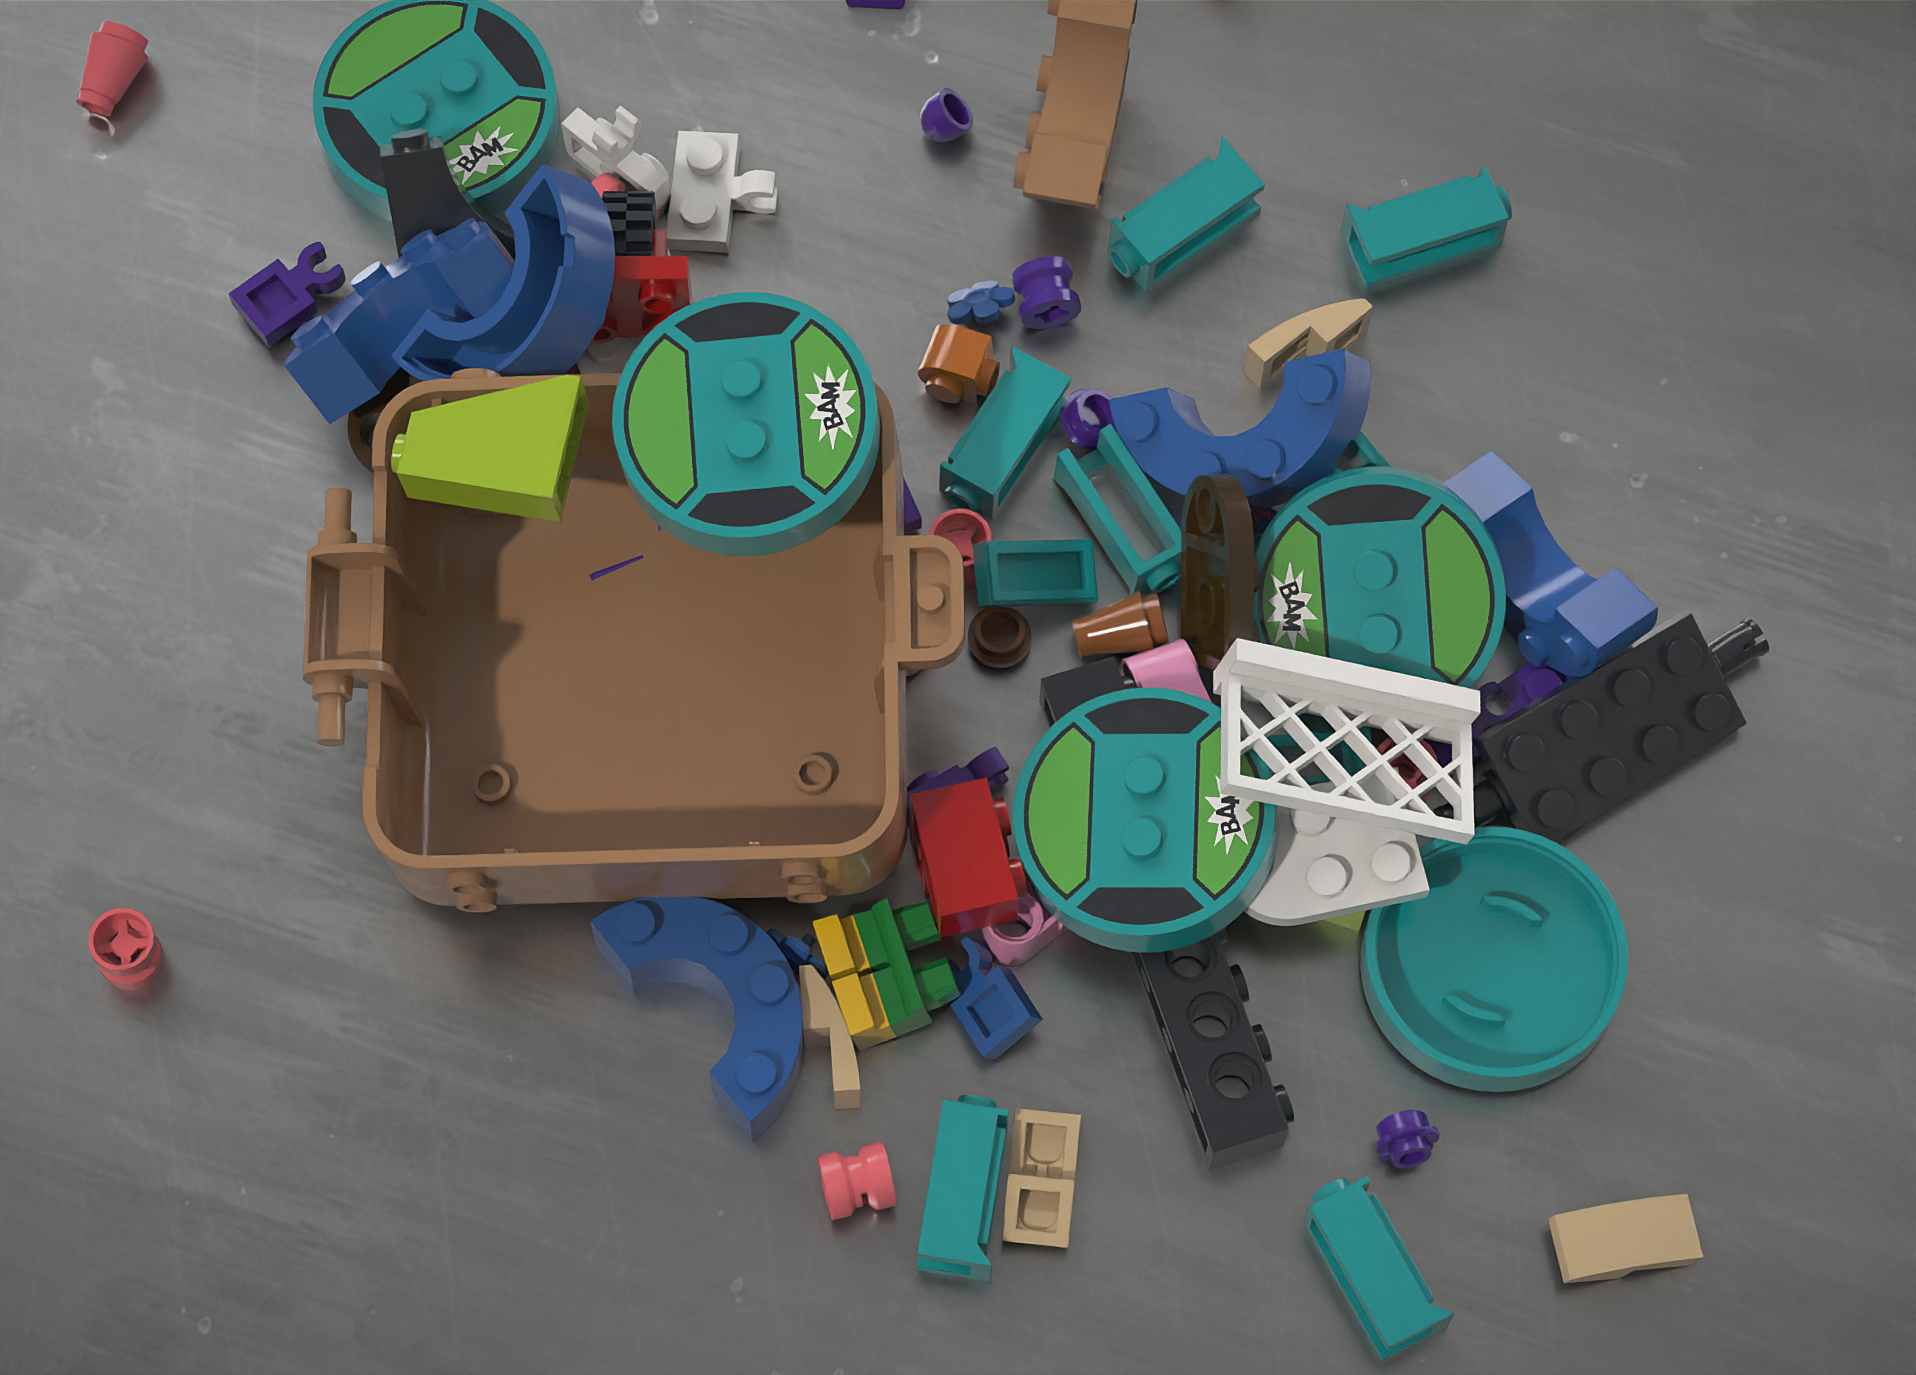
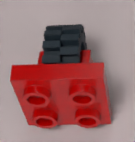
M603 191L602 200L611 221L614 237L615 268L610 298L605 311V320L591 342L605 343L614 340L616 337L645 338L646 335L670 315L693 304L688 256H668L666 230H656L657 218L654 191Z

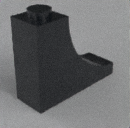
M425 129L408 130L391 135L392 143L380 145L382 169L399 258L403 256L401 249L421 232L431 229L438 236L473 218L476 222H484L490 227L515 261V240L511 225L492 215L468 193L450 164L442 135L429 137L428 131Z

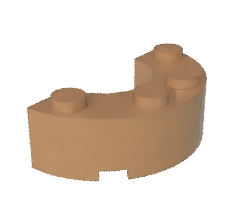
M1049 0L1047 14L1057 16L1053 56H1042L1036 91L1045 92L1046 96L1042 114L1031 112L1025 148L1031 149V152L1019 151L1013 188L1023 189L1024 197L1094 210L1098 209L1101 196L1098 195L1099 189L1105 185L1118 124L1131 50L1129 48L1132 24L1135 23L1138 0Z

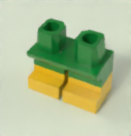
M888 898L874 904L871 910L840 919L838 914L812 921L830 977L833 980L832 984L851 1039L859 1051L933 1023L929 1013L930 1010L941 1007L961 996L947 957L914 968L909 951L941 940L937 923L928 901L893 909Z

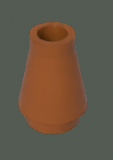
M1139 590L1090 615L1072 620L1081 657L1102 653L1145 652L1155 648L1154 645L1169 642L1157 592L1142 596Z

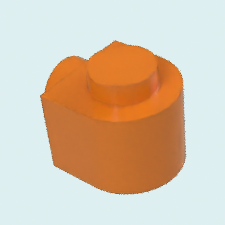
M943 324L937 326L918 370V377L926 384L925 390L927 393L947 403H958L961 399L976 405L981 395L988 397L996 385L1000 371V362L995 361L993 357L992 337L956 325Z

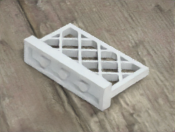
M1237 638L1213 672V694L1221 695V794L1467 845L1474 836L1471 724L1481 713L1479 690ZM1241 699L1263 704L1275 719L1261 729H1258L1241 710ZM1307 713L1324 717L1336 732L1320 743L1297 716ZM1362 726L1382 729L1397 745L1381 755L1358 729ZM1281 727L1306 752L1291 764L1267 739L1268 736ZM1240 735L1244 739L1242 742H1240ZM1422 739H1429L1452 744V762L1442 768L1419 742ZM1342 740L1367 765L1352 777L1328 751ZM1252 748L1275 775L1268 780L1240 775V756ZM1403 753L1428 778L1413 790L1389 764ZM1314 761L1337 788L1330 793L1315 791L1297 772ZM1375 774L1398 801L1391 806L1374 803L1359 784ZM1436 787L1453 806L1454 819L1436 816L1420 797Z

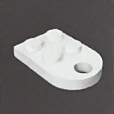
M1398 767L1393 768L1399 774ZM1375 774L1359 784L1374 803L1391 806L1398 801ZM1332 781L1310 786L1313 790L1330 793L1337 788ZM1278 806L1279 837L1272 871L1259 893L1244 912L1264 923L1293 926L1425 898L1428 896L1430 889L1416 836L1413 833Z

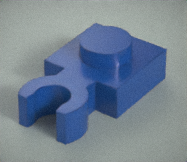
M966 936L961 940V943L969 954L967 967L961 971L954 960L948 959L957 985L964 993L950 1006L981 1055L985 1058L996 1060L1039 1024L1043 1018L1012 970L1000 965L991 970L992 955L987 945L978 939Z

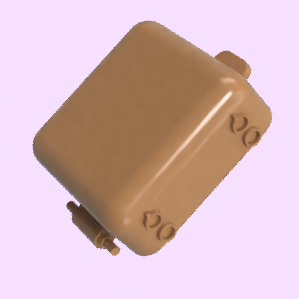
M470 368L454 372L451 375V379L423 381L398 393L381 412L373 433L372 468L374 470L372 543H357V534L351 531L352 491L340 487L329 488L325 491L324 530L317 534V546L307 551L303 681L312 685V699L319 702L317 743L328 747L344 744L345 704L352 700L353 688L368 689L366 767H363V820L371 840L404 888L417 898L432 904L457 906V909L461 911L480 913L493 911L497 908V905L626 902L643 897H701L706 899L787 897L792 902L816 903L826 900L827 896L852 895L864 892L878 885L891 874L903 855L908 829L906 670L942 668L952 663L960 655L965 644V589L962 557L957 547L951 541L937 535L904 536L903 464L895 418L889 399L876 382L873 381L880 417L879 452L872 475L859 499L835 525L809 542L774 554L745 557L707 552L675 538L662 528L658 532V524L640 506L625 478L614 443L612 410L616 388L622 373L573 374L574 376H581L589 400V406L561 522L408 498L397 473L392 472L391 456L397 435L399 433L406 434L411 412L563 375L502 377L499 373L492 370ZM641 555L644 557L591 581L590 574Z

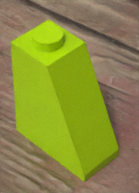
M563 375L411 412L406 434L399 433L393 445L391 456L392 472L397 473L408 498L561 522L589 406V400L581 376Z

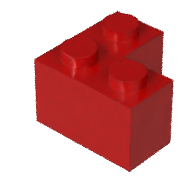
M987 778L910 794V842L925 899H931L940 938L1017 921L1018 898L1027 896L1026 880L1019 857L1008 859L1010 858V849L1007 836L1012 835L1005 800L1003 797L992 799Z

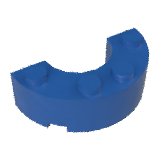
M542 164L504 212L514 231L516 257L511 279L499 301L484 315L470 321L428 308L391 355L399 366L422 381L451 379V375L454 372L470 368L492 370L499 373L502 377L564 375L581 357L596 332L602 327L614 277L615 247L611 221L600 194L590 181Z
M471 218L438 236L431 229L421 232L401 249L402 257L387 267H384L381 261H378L365 268L351 281L355 291L342 300L323 318L321 316L313 318L292 335L291 340L296 347L287 358L284 367L329 424L381 392L386 382L401 367L391 355L428 308L470 321L484 315L499 301L511 279L515 261L486 223L476 222Z
M1346 349L1285 361L1283 388L1273 410L1256 427L1235 436H1215L1201 421L1194 398L1168 387L1109 399V404L1116 430L1122 442L1137 464L1153 479L1169 489L1186 495L1192 481L1200 475L1230 474L1242 486L1250 510L1265 509L1287 503L1301 490L1329 476L1336 469L1334 466L1335 462L1342 455L1350 440H1356L1367 412L1371 382L1370 361Z
M1493 450L1443 483L1444 486L1460 496L1476 512L1494 541L1503 569L1506 590V611L1503 626L1516 638L1520 651L1531 664L1540 666L1545 663L1556 671L1568 676L1583 677L1596 670L1653 629L1658 617V606L1617 567L1599 579L1591 577L1578 567L1561 549L1546 527L1537 507L1533 488Z
M701 897L638 898L617 905L590 920L595 946L633 994L657 983L685 982L707 989L726 1005L735 1023V1030L727 1052L709 1071L712 1093L753 1144L773 1125L787 1106L800 1075L799 1071L803 1056L804 1034L799 989L793 971L777 944L762 928L740 912L721 903Z

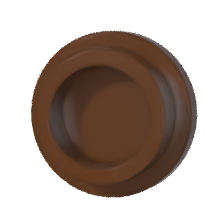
M1011 607L986 608L980 611L971 621L968 630V644L973 655L983 664L995 668L1009 667L1021 661L1027 654L1031 644V628L1027 619L1019 611Z

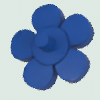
M993 280L976 283L973 285L972 290L960 289L947 298L949 306L947 316L951 323L957 325L967 323L973 317H975L979 325H987L999 318L1001 315L999 308L1011 306L1015 302L1014 290L1010 287H999L998 282Z
M774 928L768 929L766 933L777 944L792 970L800 975L799 966L813 965L820 976L826 979L829 975L827 965L819 958L811 955V947L816 942L812 935L806 933L800 940L792 935L787 938Z

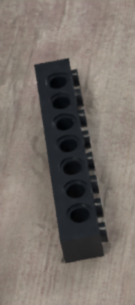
M1112 656L1041 678L1039 703L1050 729L1064 715L1085 702L1108 693L1137 687L1130 674L1121 677L1116 660ZM1225 927L1210 937L1182 948L1162 952H1130L1209 1170L1284 1146L1289 1130L1288 1123L1294 1122L1293 1108L1283 1084L1273 1086L1265 1063L1272 1061L1266 1034L1261 1024L1251 1026L1243 1003L1250 1000L1243 972L1238 964L1229 966L1221 944L1227 942ZM1192 956L1202 962L1206 971L1196 977H1185L1177 973L1171 963L1178 957ZM1213 1015L1220 1018L1226 1024L1228 1031L1219 1037H1207L1196 1030L1193 1022L1201 1016ZM1225 1075H1236L1248 1084L1250 1092L1240 1098H1230L1218 1090L1215 1081Z

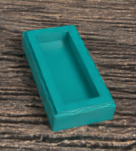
M1093 539L984 541L973 545L978 608L1084 605L1098 602Z

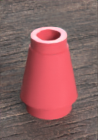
M104 21L99 32L91 33L80 85V94L76 102L92 113L110 117L114 107L117 106L148 59L147 54L144 52L148 40L127 26Z

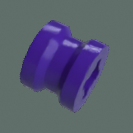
M1059 256L1036 258L1025 262L1012 273L1011 280L1014 291L1021 295L1023 299L1019 312L1022 323L1026 327L1033 329L1057 327L1073 320L1081 312L1079 295L1070 288L1069 283L1073 279L1071 263L1066 258Z

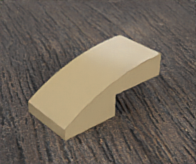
M1365 298L1341 301L1304 312L1281 323L1248 345L1243 373L1261 389L1284 370L1285 361L1298 359L1305 353L1308 356L1341 349L1348 350L1367 334L1373 306Z
M813 965L799 966L804 1047L831 1046L835 1109L861 1108L858 1065L853 1042L843 1014L826 982Z
M1015 1108L1001 1241L1068 1248L1081 1115Z
M1687 1194L1643 1198L1557 1214L1548 1219L1564 1283L1617 1279L1634 1270L1688 1266L1704 1258Z

